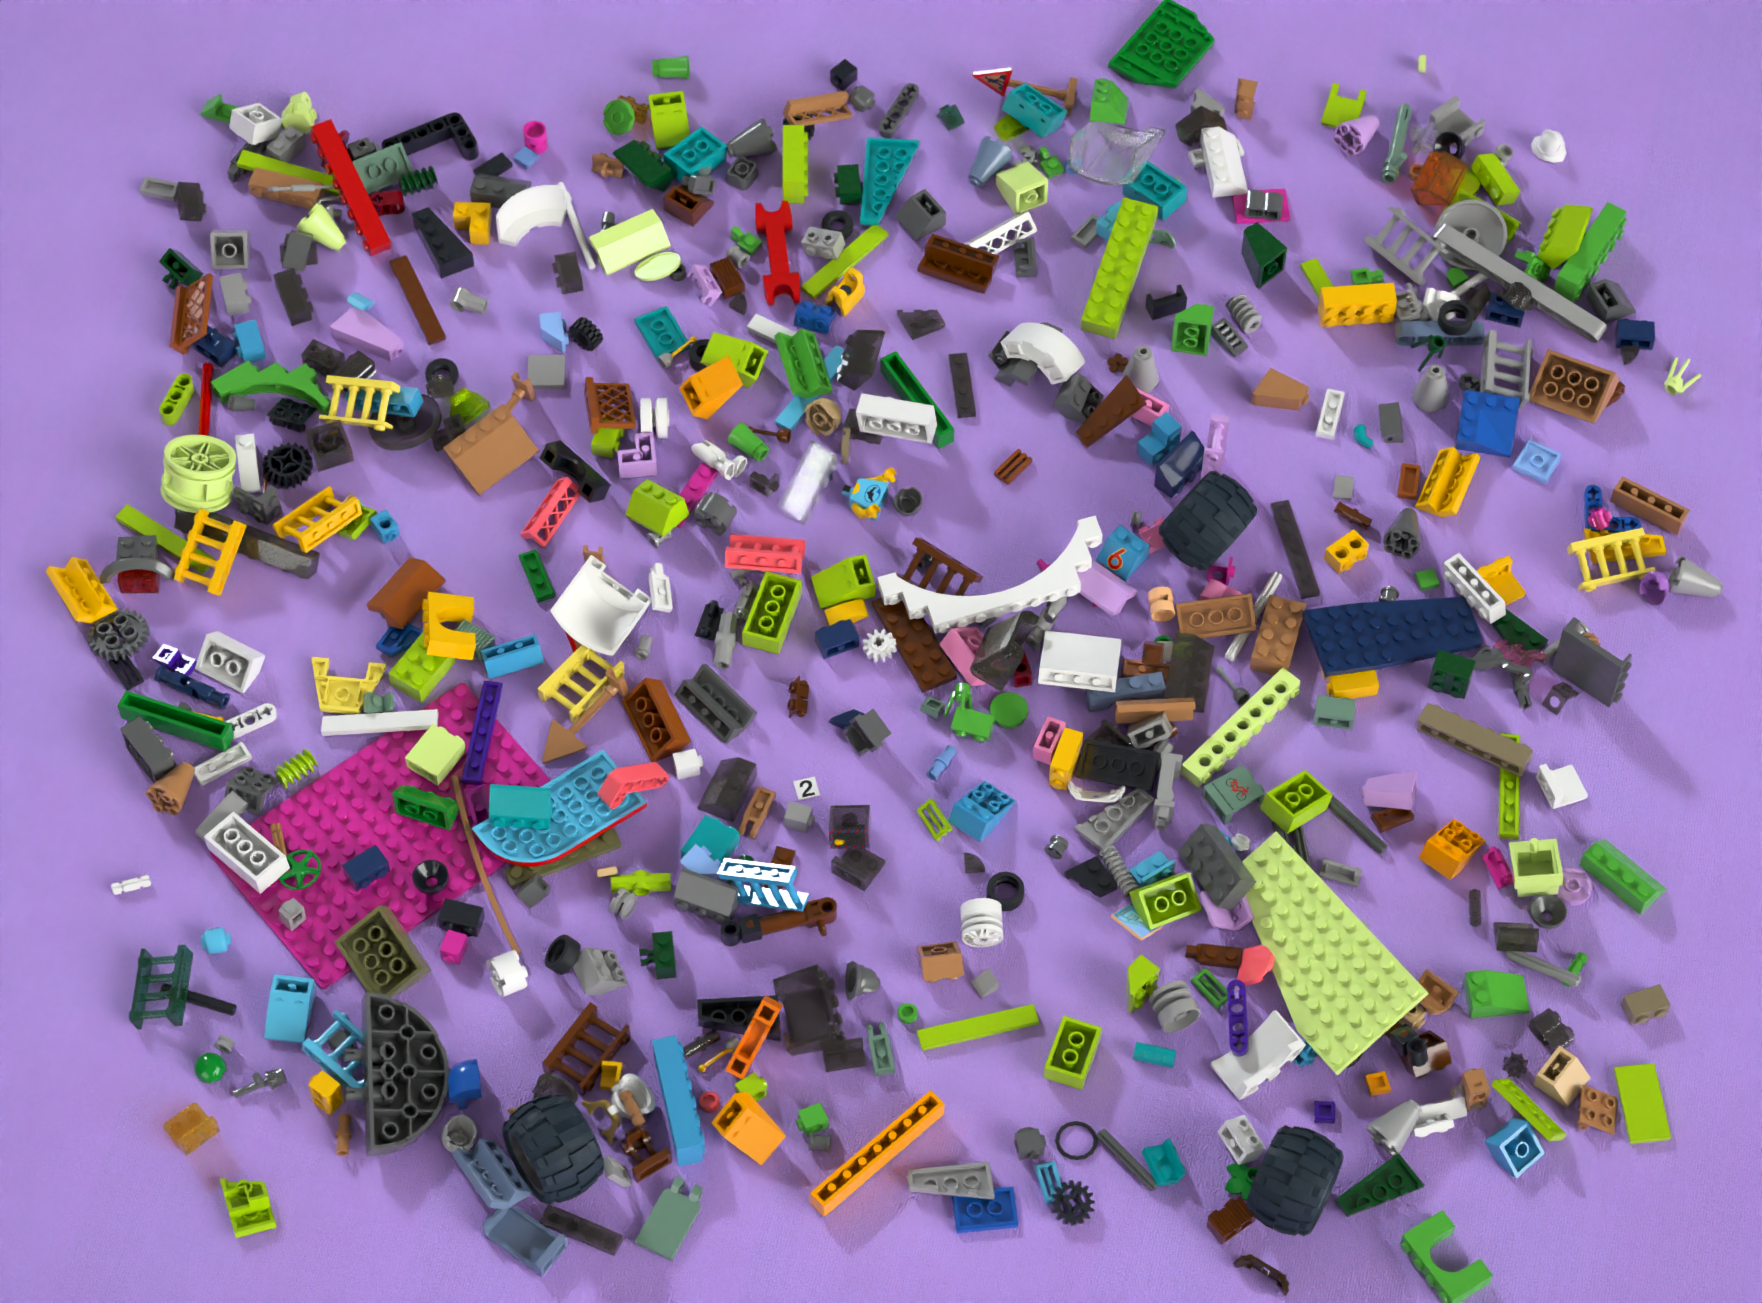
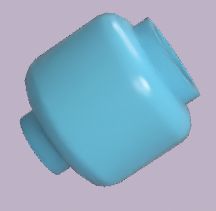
M223 927L206 929L204 934L201 935L202 948L208 954L224 953L227 951L228 945H231V935L226 933Z

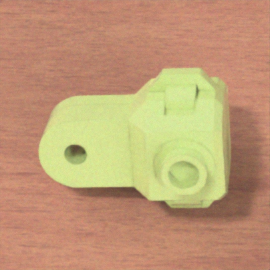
M306 92L291 96L290 103L282 111V130H286L291 125L306 135L311 130V126H314L317 114L314 109H311V99Z

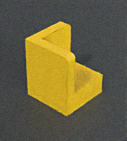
M602 1061L600 1090L612 1091L611 1088L617 1085L623 1077V1066L620 1062Z

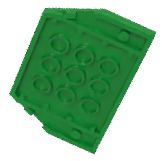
M1163 0L1110 60L1108 68L1137 84L1177 88L1214 45L1215 39L1208 33L1205 25L1200 23L1195 12L1172 0Z

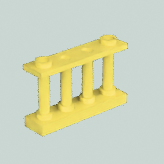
M327 375L326 383L332 385L334 390L329 416L319 415V419L325 421L326 425L332 424V426H336V424L340 423L374 427V430L378 431L393 428V425L385 422L389 396L392 393H399L400 385L392 381ZM348 388L350 393L345 417H338L336 414L341 390ZM364 390L366 395L361 419L352 418L357 392ZM376 391H381L382 398L378 419L368 420L373 394Z
M1643 528L1570 543L1567 547L1568 555L1575 554L1578 557L1585 581L1578 586V590L1590 592L1599 586L1636 578L1642 580L1648 572L1655 571L1654 567L1646 569L1639 546L1641 538L1645 535ZM1629 542V545L1632 546L1638 567L1637 571L1628 572L1621 550L1623 543ZM1611 546L1614 550L1620 570L1619 575L1610 576L1603 553L1605 547ZM1593 550L1596 553L1602 578L1592 580L1585 557L1586 551Z
M581 645L537 688L539 699L546 702L549 698H554L570 710V722L574 724L609 685L606 676L601 680L586 669L583 664L587 660H592L606 671L612 668L616 678L619 679L621 676H624V663L622 661L614 667L597 655L596 651ZM579 672L596 686L588 692L571 680L570 677L574 673ZM562 685H566L583 697V699L575 705L557 692V690Z

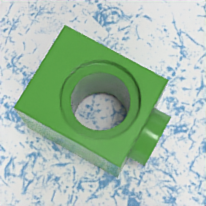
M820 1102L798 1111L796 1124L799 1131H803L806 1137L810 1136L811 1132L815 1134L829 1128L828 1117Z

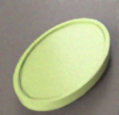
M663 252L643 260L636 267L635 275L641 281H654L664 278L678 269L681 264V258L674 252Z

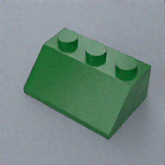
M402 785L392 793L396 814L448 831L451 830L459 813L458 802L449 797L443 798L433 792L419 790L415 786Z

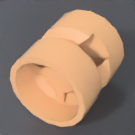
M1168 587L1151 589L1148 592V600L1152 620L1156 622L1170 621L1176 614L1172 590Z

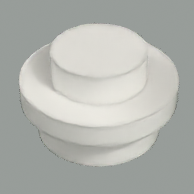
M1236 834L1231 839L1233 847L1238 851L1248 850L1250 847L1249 838L1242 834Z

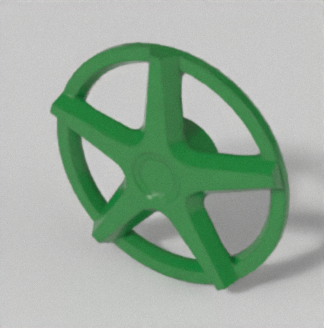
M297 850L289 855L286 854L287 861L292 869L279 877L280 882L286 888L292 890H301L312 885L317 880L321 871V862L318 856L311 850ZM299 854H306V856L301 860V862H297L292 857ZM311 857L316 859L318 869L307 866ZM308 874H316L312 881L303 886V878ZM295 876L297 887L288 885L284 880Z

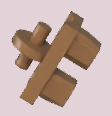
M605 153L593 154L591 171L601 173L603 178L609 175L622 179L624 165L617 158H610Z

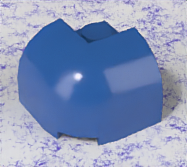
M477 1059L457 1063L449 1072V1102H458L459 1110L467 1109L466 1100L482 1097Z

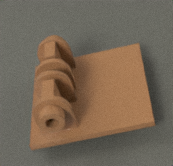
M1582 1085V1092L1579 1094L1581 1099L1578 1106V1114L1580 1116L1577 1125L1579 1129L1585 1130L1587 1126H1591L1614 1135L1617 1097Z

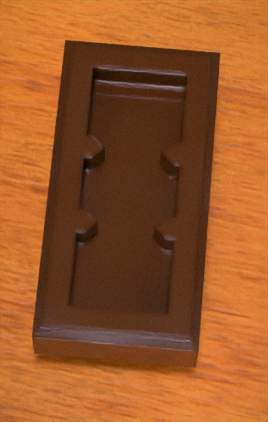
M1386 808L1372 814L1371 820L1379 832L1382 833L1414 820L1415 816L1411 810Z

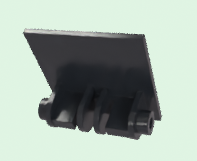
M282 398L267 416H270L269 421L273 425L282 426L283 428L287 426V429L300 433L305 431L306 425L304 423L317 408L295 402L289 398Z

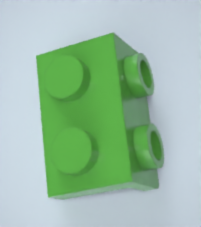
M1525 250V253L1517 251L1515 257L1528 264L1525 273L1544 283L1550 274L1551 268L1536 254Z

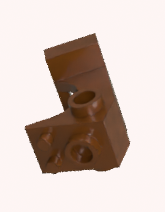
M637 1126L624 1134L626 1138L622 1140L623 1145H621V1148L625 1155H630L637 1165L632 1168L633 1178L637 1183L672 1162L671 1153L667 1147L660 1152H656L650 1145L652 1139L644 1127L640 1129ZM645 1148L650 1156L641 1160L636 1152Z

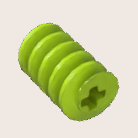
M303 749L302 754L297 753L295 755L296 759L294 757L289 758V763L284 761L282 763L283 767L280 765L276 767V771H274L276 778L285 789H288L287 782L294 785L293 778L301 781V773L307 777L306 770H310L313 773V766L318 767L315 758L307 749Z

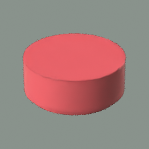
M712 1091L702 1093L699 1097V1107L701 1110L707 1113L716 1111L719 1107L718 1095Z

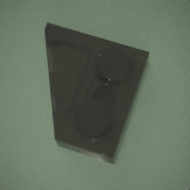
M897 310V316L912 340L945 328V322L937 310H914V312Z

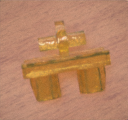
M620 95L618 100H624L631 105L635 116L634 121L641 125L644 124L649 111V105L645 103L638 104L633 97Z

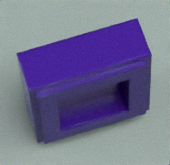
M1315 1101L1314 1123H1335V1102Z

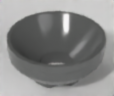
M1545 894L1534 899L1530 907V915L1533 922L1539 927L1554 929L1564 922L1567 909L1560 898ZM1549 913L1553 919L1545 921L1542 919L1541 914Z

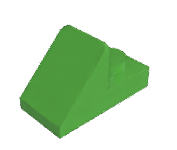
M219 94L207 100L200 115L230 124L232 109L239 107L223 103L222 95Z

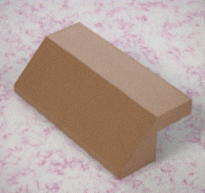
M1193 697L1115 701L1114 720L1116 724L1137 723L1162 711L1165 712L1169 721L1193 720L1195 701Z

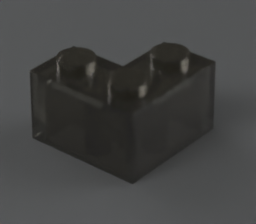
M1202 105L1175 124L1179 141L1190 147L1200 141L1201 128L1221 127L1228 131L1224 118Z

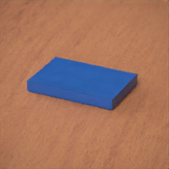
M993 1188L994 1199L952 1196L956 1234L1018 1228L1014 1188Z

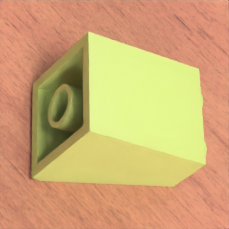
M1029 162L1018 164L1013 168L1002 170L996 174V187L1015 215L1047 203L1048 179Z

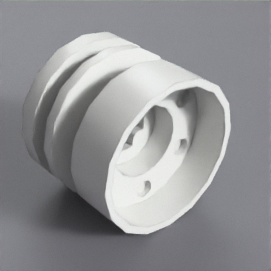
M975 898L961 905L962 941L966 945L990 947L1003 940L1002 907L998 901L989 898Z

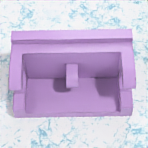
M694 264L687 274V278L690 280L695 275L692 280L696 282L703 294L701 302L707 301V305L712 306L722 291L707 266Z

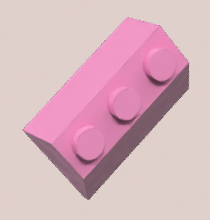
M977 627L951 628L940 643L944 653L952 660L955 668L961 672L965 681L970 686L984 685L1008 669Z

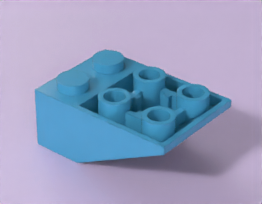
M983 781L954 803L948 822L980 842L992 832L1012 808L1016 800L995 788L992 784Z

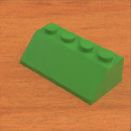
M1606 839L1596 841L1583 853L1580 866L1640 915L1666 891L1662 884Z

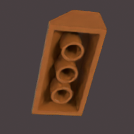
M645 678L622 700L651 762H657L672 756L673 753L681 752L691 742L662 680Z

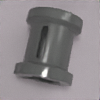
M811 1132L808 1150H825L826 1153H829L832 1136H820Z

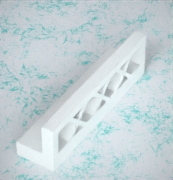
M1029 211L1020 212L964 244L974 248L983 246L986 247V252L997 254L1015 244L1016 240L1024 239L1038 230ZM1025 221L1028 222L1031 228L1027 232L1021 231L1022 223ZM1009 230L1016 231L1013 240L1006 239ZM994 238L1001 239L998 248L991 247Z

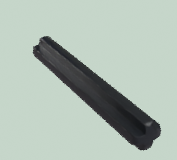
M167 983L161 986L160 993L162 995L231 1016L236 1013V1004Z

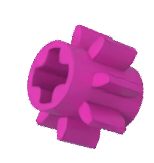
M1599 507L1590 511L1591 515L1587 518L1590 527L1594 526L1596 530H1601L1610 525L1609 522L1612 516L1609 510L1606 511L1603 507Z

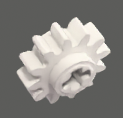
M875 629L874 635L868 633L869 640H863V651L867 653V658L871 659L873 657L875 663L879 658H881L882 662H885L886 656L892 659L891 652L897 651L895 646L897 644L896 639L893 638L892 633L890 632L886 635L885 629L881 633H878Z

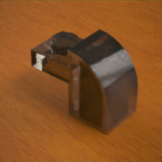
M460 413L443 419L445 428L430 434L436 452L444 450L443 447L467 430L465 421Z

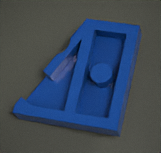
M409 623L404 629L390 626L376 644V649L393 658L408 650L423 630Z

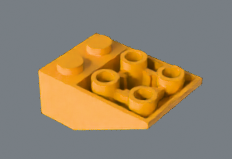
M727 356L691 375L679 389L692 416L708 420L743 383L730 357Z
M1453 819L1427 840L1418 859L1449 880H1452L1467 865L1486 840L1478 833L1464 826L1462 822Z
M748 1092L735 1093L711 1122L725 1139L760 1165L764 1164L786 1137L783 1131Z

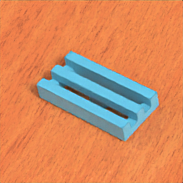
M1055 1161L1039 1164L1034 1167L1046 1205L1054 1202V1198L1048 1195L1040 1169L1044 1171L1051 1194H1056L1048 1171V1167H1051L1057 1187L1062 1188Z

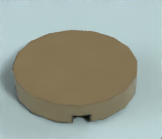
M844 427L842 432H846V435H843L841 439V457H844V460L841 459V464L848 465L851 428Z

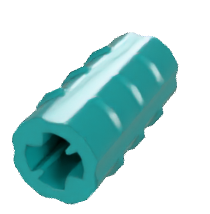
M1136 1042L1133 1059L1152 1063V1065L1156 1064L1162 1067L1173 1068L1176 1050Z

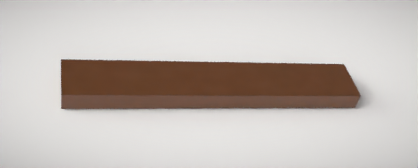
M407 255L389 261L428 344L431 345L445 340L446 335Z

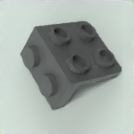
M270 485L260 498L237 486L233 489L238 510L244 515L252 516L257 522L269 525L281 513L282 509L277 488Z

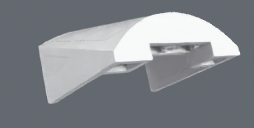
M590 555L550 611L559 625L577 642L594 651L613 656L651 603V598L638 588L634 593L629 591L603 572L606 565Z

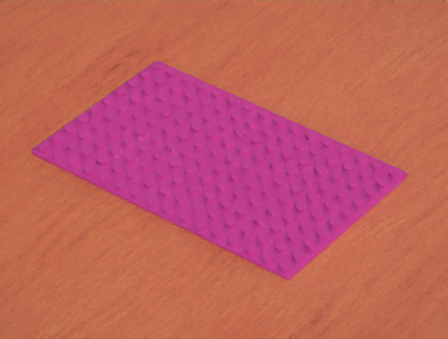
M465 683L458 684L421 709H438V727L445 728L453 736H459L465 743L466 753L439 786L406 766L405 757L427 730L387 732L249 824L274 845L270 825L280 823L287 855L297 850H311L318 856L321 862V871L317 880L309 887L301 890L288 889L278 878L260 894L210 851L212 859L321 989L328 988L353 970L334 941L379 905L389 907L407 933L441 910L445 898L455 900L481 882L466 838L460 812L451 830L448 831L396 814L392 793L395 789L406 785L415 786L425 792H433L443 798L449 797L457 802L452 776L458 775L461 794L472 832V828L475 826L467 807L468 803L464 790L478 785L463 784L461 779L479 699ZM497 719L481 785H484L488 802L490 784L541 787L551 781ZM472 833L480 860L488 877L507 863L489 853ZM377 845L389 862L390 872L385 877L371 882L368 887L356 891L344 875L342 864ZM299 854L292 858L297 862H301L306 854ZM311 857L307 866L318 869L316 859ZM436 860L446 866L449 880L441 892L429 895L417 890L412 880V874L415 867L421 862ZM308 874L303 878V886L312 881L316 874ZM295 876L284 880L288 885L297 887ZM430 878L426 881L428 886L437 884L435 878ZM292 898L304 907L307 918L293 931L278 919L280 916L278 910L283 903Z

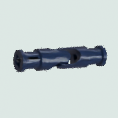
M159 666L156 670L154 680L157 682H164L170 688L193 696L205 703H213L219 706L220 709H225L230 700V694L228 693L223 694L216 691L214 687L177 671H169L165 666Z

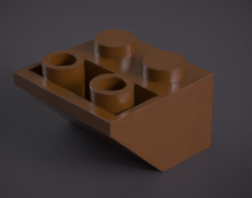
M682 185L673 186L663 197L664 211L692 227L714 205V201L701 194L688 192V187H683Z

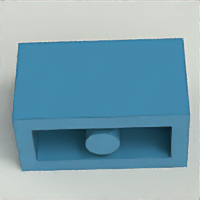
M256 319L235 324L236 332L232 334L234 342L239 343V347H237L239 358L243 357L244 363L246 361L251 363L266 359Z

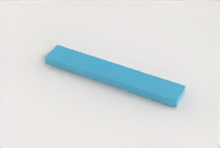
M837 345L824 359L830 383L851 358L850 352ZM795 395L775 420V425L782 429H791L792 432L804 417L806 406L820 396L804 399Z

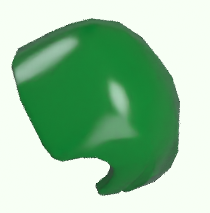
M207 1052L199 1056L195 1062L194 1071L196 1077L203 1083H213L221 1080L222 1075L227 1071L225 1060L218 1054Z

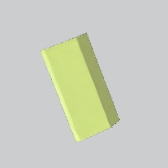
M653 209L589 237V242L598 254V263L606 275L671 247L663 224Z

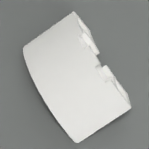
M559 185L535 186L525 189L508 199L496 215L499 243L516 247L520 239L530 232V229L533 227H561L567 213L564 187Z
M1021 323L1001 341L1007 358H1021L1036 362L1038 364L1037 367L1045 373L1051 384L1067 381L1085 363L1082 354L1069 338L1058 330L1044 324Z
M1276 1010L1272 1011L1263 1024L1248 1037L1249 1050L1247 1054L1239 1057L1230 1051L1210 1064L1239 1100L1259 1090L1258 1085L1266 1079L1269 1082L1282 1072L1279 1068L1287 1061L1292 1062L1305 1047V1043ZM1242 1044L1237 1046V1050H1241Z

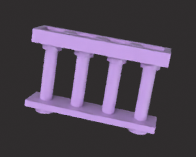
M1211 414L1207 447L1204 449L1201 479L1210 471H1217L1221 474V466L1224 464L1229 416Z

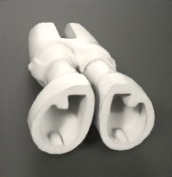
M707 440L694 444L691 448L698 458L704 461L710 468L719 471L721 476L727 480H730L733 476L738 477L747 465L746 457L740 455L732 461L728 459L724 451Z

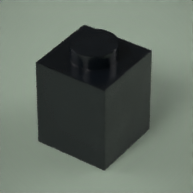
M846 59L830 70V82L842 91L857 80V67Z

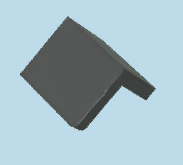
M536 873L520 886L517 896L529 908H532L547 896L550 885Z

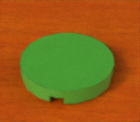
M613 100L606 105L603 111L605 119L603 123L606 129L614 135L627 134L632 129L635 119L631 105L624 100Z
M1004 692L992 700L990 715L995 716V723H998L1003 728H1016L1021 726L1027 718L1028 704L1019 694Z

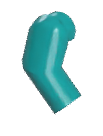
M1357 424L1353 430L1355 441L1371 449L1374 441L1366 437V427L1363 424Z

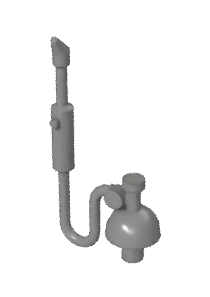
M314 184L292 185L291 187L273 186L267 190L272 192L284 190L305 192L315 191V189L335 188L333 185L315 186ZM339 195L337 197H323L318 200L317 204L320 205L322 201H335L340 198ZM332 204L324 207L332 219L334 217H342L341 209L333 210Z

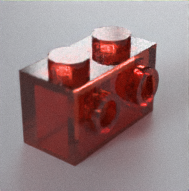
M143 569L126 570L118 573L117 582L121 593H159L160 575L154 571Z

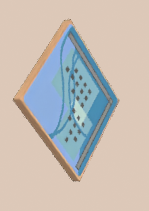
M1133 903L1111 915L1112 919L1140 941L1163 927L1159 926L1149 930L1135 912Z

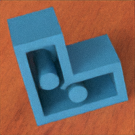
M1168 412L1164 413L1153 421L1152 432L1138 441L1137 453L1151 467L1159 463L1180 443L1182 426Z

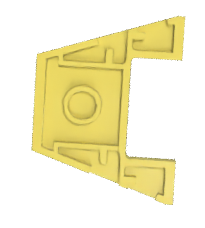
M312 657L320 712L360 714L363 709V695L366 692L373 693L387 669L386 664L369 662L365 679L327 676L330 664L329 658Z

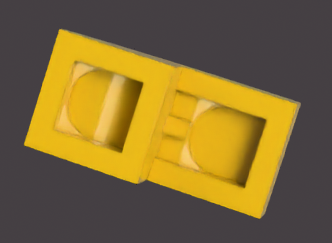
M863 599L845 602L824 610L829 626L836 624L838 621L848 619L855 623L869 616Z

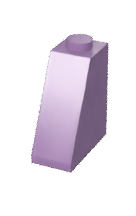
M1417 771L1367 778L1365 786L1361 788L1364 806L1411 810L1417 790Z

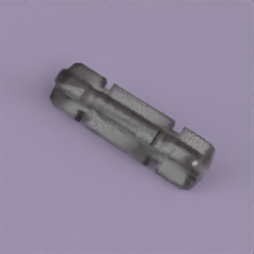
M1473 889L1469 891V899H1471L1469 900V916H1471L1469 917V924L1477 927L1481 925V900H1479L1481 899L1480 890Z

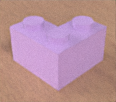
M653 432L636 433V449L617 451L620 479L657 475Z

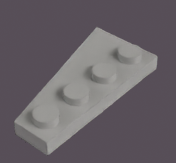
M1136 789L1119 799L1118 803L1106 807L1103 812L1096 816L1093 815L1085 823L1075 826L1074 831L1101 851L1103 848L1113 845L1154 803L1155 798L1144 790Z
M989 1162L907 1170L910 1192L994 1199Z

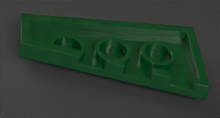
M1397 1154L1336 1198L1335 1203L1346 1217H1350L1419 1190L1425 1185L1403 1157Z

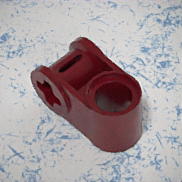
M393 190L390 192L373 193L370 196L378 216L401 214L405 211L404 198L401 191Z

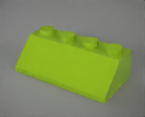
M1565 204L1560 209L1556 208L1552 212V218L1547 224L1548 229L1543 235L1544 239L1539 246L1540 250L1537 255L1552 270L1578 252L1593 211L1592 207Z

